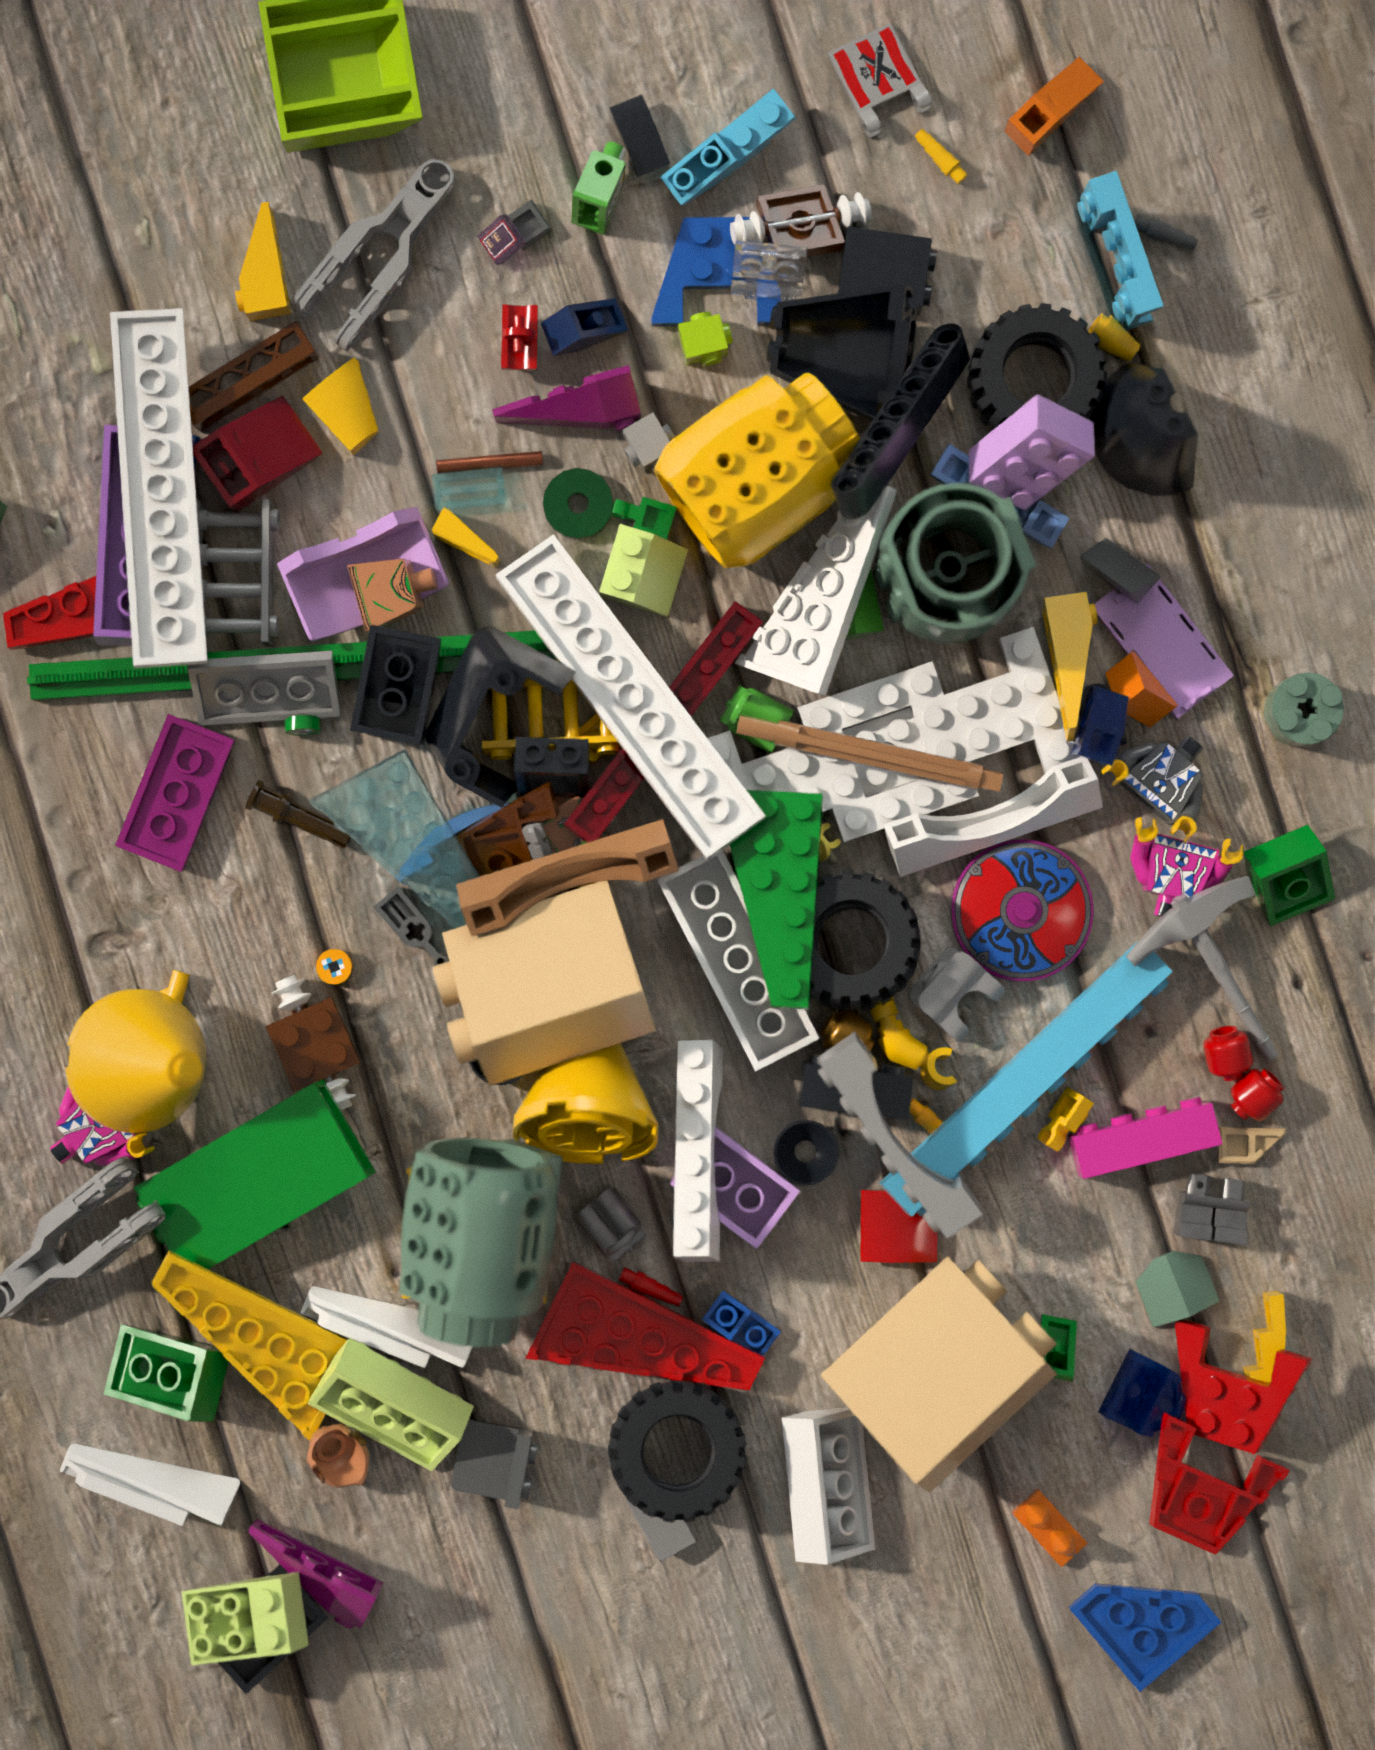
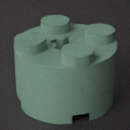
M1299 673L1281 681L1269 692L1264 704V718L1272 734L1278 741L1292 747L1310 746L1328 739L1338 729L1344 712L1341 690L1329 679L1316 673ZM1303 703L1306 704V709L1309 710V715L1302 717V711L1297 709V706Z

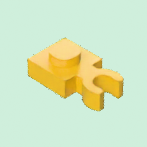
M1066 1087L1048 1114V1117L1052 1119L1051 1122L1041 1129L1037 1139L1056 1152L1060 1151L1065 1144L1066 1135L1069 1130L1073 1133L1076 1132L1078 1127L1087 1119L1088 1112L1094 1103L1071 1088Z

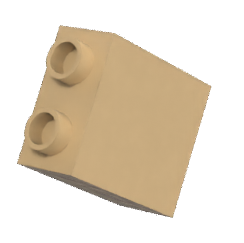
M608 881L596 882L541 900L520 913L506 926L471 937L468 926L465 925L442 933L449 961L432 967L435 981L445 1007L461 1003L464 1014L463 1018L447 1023L451 1042L460 1064L478 1059L489 1086L656 1031Z
M947 1256L820 1375L914 1483L929 1493L1057 1375L1043 1359L1057 1344L1027 1312L1013 1325L1007 1321L995 1308L994 1304L1008 1291L979 1260L963 1273Z

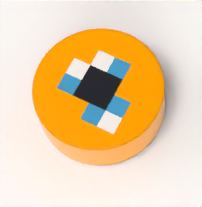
M329 949L319 956L316 963V971L322 981L333 985L341 984L351 976L353 963L346 952L339 949Z

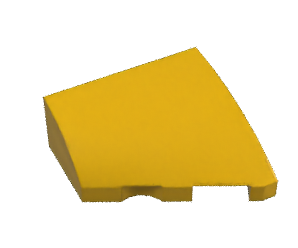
M355 357L339 367L302 398L352 455H355L379 433L368 391L361 373L360 363Z

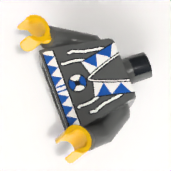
M1186 735L1176 749L1165 741L1159 745L1153 742H1146L1128 748L1116 760H1113L1101 770L1102 774L1108 770L1114 773L1115 781L1111 783L1112 786L1119 783L1167 824L1175 822L1169 830L1171 835L1178 829L1182 830L1186 836L1183 842L1186 843L1196 832V820L1201 810L1204 786L1200 781L1203 773L1192 762L1203 750V747L1192 737Z

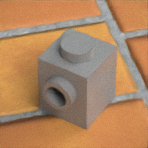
M654 412L622 430L623 437L629 445L624 448L628 459L633 467L640 465L644 472L650 469L654 472L664 447L675 438L667 424L664 426L660 425Z

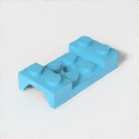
M1116 170L1090 179L1080 197L1081 202H1078L1077 206L1082 222H1088L1091 231L1105 227V231L1102 232L1103 241L1106 249L1114 253L1117 264H1114V272L1118 283L1122 285L1114 297L1115 302H1112V309L1116 320L1123 322L1125 330H1129L1152 322L1151 312L1162 308L1163 303Z

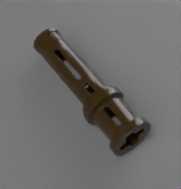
M258 780L247 800L245 809L252 810L254 808L273 817V822L277 824H282L283 821L345 850L354 831L353 828H349L294 802V798L287 792L282 795L265 787L263 781Z

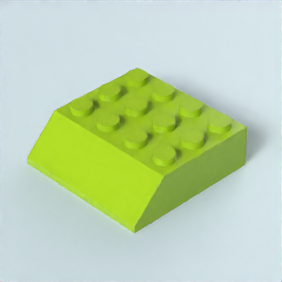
M265 0L258 2L280 136L287 153L391 136L423 120L403 0Z

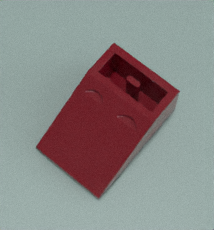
M283 395L218 428L193 446V455L228 506L235 513L240 512L323 455V452Z

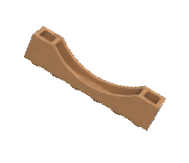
M661 819L458 883L456 886L460 908L472 937L506 926L516 916L535 903L569 888L607 880L646 882L678 872L679 868L664 821Z

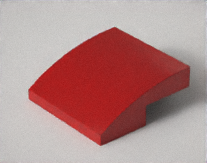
M884 1189L861 1190V1262H937V1232L935 1233L930 1228L923 1215L919 1216L917 1212L913 1216L907 1215Z

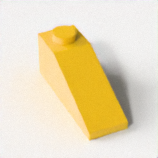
M269 202L261 203L239 276L241 290L235 291L239 312L245 311L250 321L292 314L274 212Z

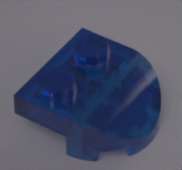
M1129 1348L1098 1413L1135 1431L1139 1435L1152 1437L1155 1432L1161 1430L1164 1412L1180 1419L1186 1403V1396L1182 1393L1180 1384L1182 1379L1178 1374L1161 1363Z

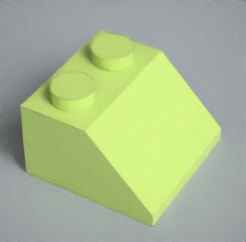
M620 524L599 590L600 597L668 618L688 549L655 534Z

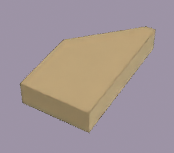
M1218 1127L1223 1145L1217 1146V1162L1255 1164L1273 1144L1286 1134V1129Z

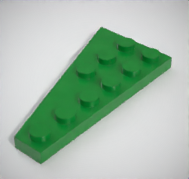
M746 790L765 814V819L729 845L772 1008L809 1010L823 794Z

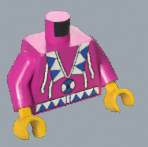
M1141 817L1135 820L1137 835L1134 838L1130 860L1137 881L1143 884V891L1158 895L1153 914L1155 916L1161 917L1173 908L1171 902L1178 895L1186 894L1187 897H1190L1212 886L1223 883L1233 864L1240 862L1243 857V844L1237 852L1227 850L1231 839L1223 841L1221 855H1218V849L1188 841L1185 843L1181 839L1158 834L1157 822L1154 818L1152 826L1147 829L1142 828Z
M69 1086L67 1087L59 1107L61 1118L56 1122L64 1137L50 1147L52 1154L61 1164H64L74 1155L78 1154L85 1164L94 1161L99 1166H107L123 1156H128L132 1161L154 1150V1146L146 1148L142 1143V1138L148 1135L147 1132L126 1133L109 1129L95 1122L80 1108Z

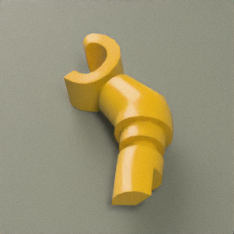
M893 996L891 1001L884 1005L882 1003L877 1004L875 1008L870 1010L874 1022H879L881 1026L877 1028L880 1035L877 1041L883 1054L889 1061L914 1070L920 1067V1076L924 1084L934 1090H946L958 1082L953 1076H941L935 1069V1061L939 1059L944 1061L951 1055L953 1049L942 1047L937 1048L931 1053L928 1052V1046L912 1036L909 1028H904L902 1020L896 1019V1015L899 1012Z

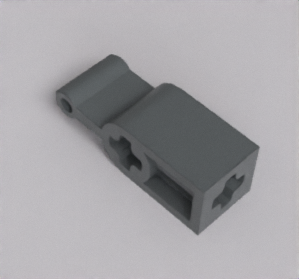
M397 886L373 906L407 946L413 948L424 947L433 957L435 966L440 964L442 958L445 962L449 961V957L442 955L431 942L434 937L432 923L402 887ZM392 901L407 919H404V917L399 913V911L393 906V904L391 903ZM411 924L417 926L423 924L425 926V929L422 931L423 940L418 938L410 939L409 935L412 933Z

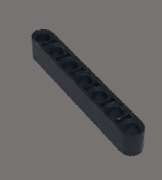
M954 323L944 324L932 332L833 478L831 483L832 490L843 517L857 519L863 517L871 510L969 363L970 355L963 330L959 325Z

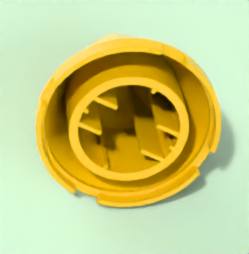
M124 989L104 996L83 1013L73 1028L68 1041V1045L71 1046L69 1067L65 1068L71 1093L80 1108L91 1119L109 1129L126 1133H143L158 1130L169 1125L179 1118L193 1103L205 1076L206 1046L197 1021L179 1001L158 991Z
M618 1043L543 1068L514 1116L513 1138L515 1141H519L521 1136L528 1145L562 1156L563 1162L604 1164V1155L622 1153V1161L624 1162L642 1157L656 1147L658 1142V1123L622 1044Z

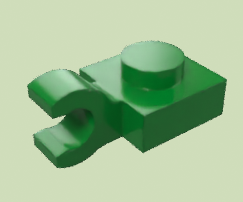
M644 496L640 506L616 499L612 516L634 521L633 528L655 534L667 540L676 506Z

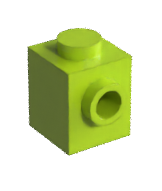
M701 312L690 317L691 321L678 324V333L686 365L701 362L702 366H710L722 362V357L728 355V345L733 344L729 323L722 324L720 314L711 315V312Z

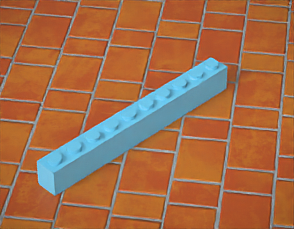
M1136 942L913 1150L911 1154L925 1166L952 1180L959 1176L961 1177L959 1172L968 1163L973 1167L988 1154L984 1148L994 1139L999 1143L1012 1132L1014 1127L1011 1123L1017 1117L1022 1115L1026 1118L1040 1105L1037 1099L1046 1090L1051 1094L1065 1082L1066 1079L1062 1075L1072 1066L1075 1069L1081 1067L1092 1056L1089 1050L1097 1042L1103 1045L1109 1041L1118 1031L1114 1026L1123 1018L1129 1021L1143 1008L1140 1002L1147 995L1151 994L1154 997L1169 984L1166 978L1173 971L1155 952L1148 955L1134 967L1126 958V955L1137 944ZM890 1172L879 1182L881 1187L907 1215L913 1216L917 1212L921 1216L927 1212L920 1201L914 1204L909 1199L902 1187L906 1182L899 1173L893 1175Z

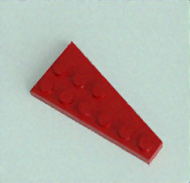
M573 1261L525 1359L593 1367L594 1369L635 1375L657 1376L671 1380H685L749 1391L765 1360V1356L733 1340L730 1341L725 1336Z

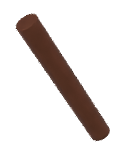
M542 451L436 460L437 474L543 465Z

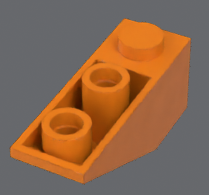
M1078 57L1036 92L1008 120L1004 132L1030 156L1104 81Z

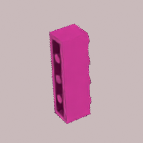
M1193 1097L1179 1101L1181 1106L1179 1108L1167 1110L1166 1105L1146 1109V1116L1132 1119L1131 1114L1116 1116L1110 1119L1111 1125L1099 1128L1097 1122L1080 1125L1076 1130L1077 1133L1068 1135L1078 1176L1086 1179L1223 1145L1212 1102H1202L1201 1097Z

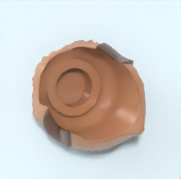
M342 1423L323 1426L321 1429L318 1428L309 1440L310 1444L306 1460L313 1474L322 1483L335 1488L351 1485L362 1486L365 1483L369 1467L370 1454L366 1446V1440L358 1431H352Z

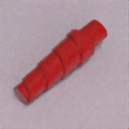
M624 1267L618 1280L630 1285L631 1290L634 1289L668 1304L671 1303L679 1307L683 1299L680 1293L659 1283L658 1280L647 1276L639 1270L634 1272Z

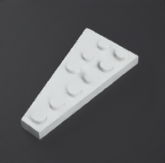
M886 486L871 510L861 518L847 519L841 515L840 510L837 512L838 519L827 535L822 534L816 543L818 549L809 562H803L773 606L774 613L764 628L759 627L752 637L755 641L746 654H740L734 664L826 696L897 489Z

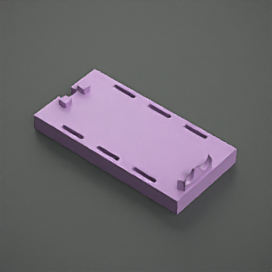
M1160 579L1138 604L1124 594H1118L1114 589L1095 603L1097 618L1127 656L1133 650L1178 704L1170 712L1175 720L1234 676ZM1109 623H1112L1114 625V627L1124 638L1123 640L1119 637V635L1116 633V631L1112 628V626Z

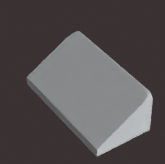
M663 1477L659 1479L660 1481L666 1483ZM626 1499L629 1508L660 1562L698 1540L688 1522L675 1520L672 1523L665 1522L655 1516L652 1518L644 1514L636 1506L634 1507Z

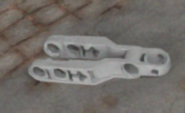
M433 159L426 161L399 191L382 214L352 222L298 290L290 303V308L296 311L302 318H308L374 235L387 234L393 236L399 242V250L370 285L372 290L356 310L354 308L348 313L349 319L339 330L335 339H332L343 350H350L410 276L412 271L413 242L431 221L439 205L451 192L455 180L452 168L442 160Z
M123 1156L111 1162L40 1219L31 1249L0 1274V1319H7L14 1315L27 1303L44 1295L64 1278L94 1277L164 1221L166 1214L158 1201L154 1200L153 1204L144 1207L131 1218L121 1220L119 1222L121 1226L106 1238L96 1240L69 1263H64L60 1258L58 1251L60 1237L137 1176L138 1170L128 1156Z

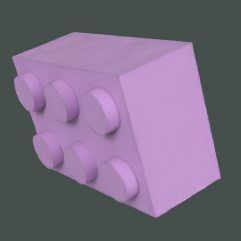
M1037 394L969 449V484L987 489L1003 500L1011 497L1013 505L1026 510L1095 457L1094 422Z
M715 1126L714 1171L719 1221L757 1249L799 1194L800 1190ZM675 1175L670 1181L673 1187H675Z

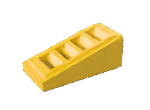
M443 507L432 528L434 537L494 568L498 567L500 559L497 553L455 514Z

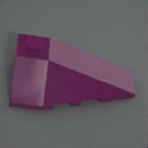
M629 365L583 378L584 383L578 388L574 386L566 387L565 385L553 388V391L547 394L548 398L541 400L540 396H530L492 409L496 423L597 429L615 427L616 431H622L635 423V421H639L641 419V412Z
M256 1519L248 1533L288 1573L299 1572L300 1585L328 1613L335 1616L334 1620L338 1624L349 1629H353L354 1626L361 1629L384 1582Z

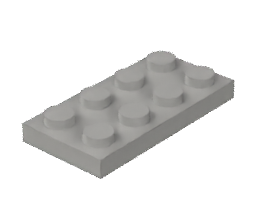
M332 651L208 659V664L188 665L199 726L280 721L296 715H313L319 718L341 717V703Z

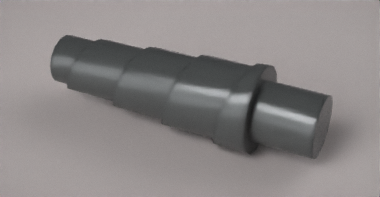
M1138 214L1134 221L1136 228L1145 232L1144 236L1193 251L1197 245L1198 239L1194 236L1186 234L1182 230L1174 228L1153 216L1150 219Z

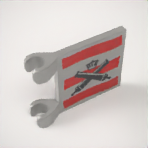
M891 23L827 53L868 138H873L880 134L881 123L873 109L907 92L910 93L913 104L919 114L931 109L932 98L922 84Z

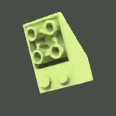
M299 1572L265 1576L182 1591L191 1665L287 1654L309 1646Z

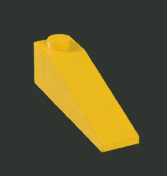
M1087 592L1045 597L1042 607V617L1066 742L1074 741L1092 627L1097 625L1095 604H1089Z

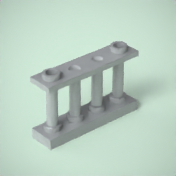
M197 499L203 600L208 601V598H261V619H208L207 615H205L206 636H208V633H261V642L266 646H273V637L279 636L278 615H273L274 531H279L280 529L279 509H274V504L269 499H262V513H209L208 509H204V505ZM209 527H262V548H208L207 544H203V530H208ZM209 562H262L261 583H208V580H203V566H208Z

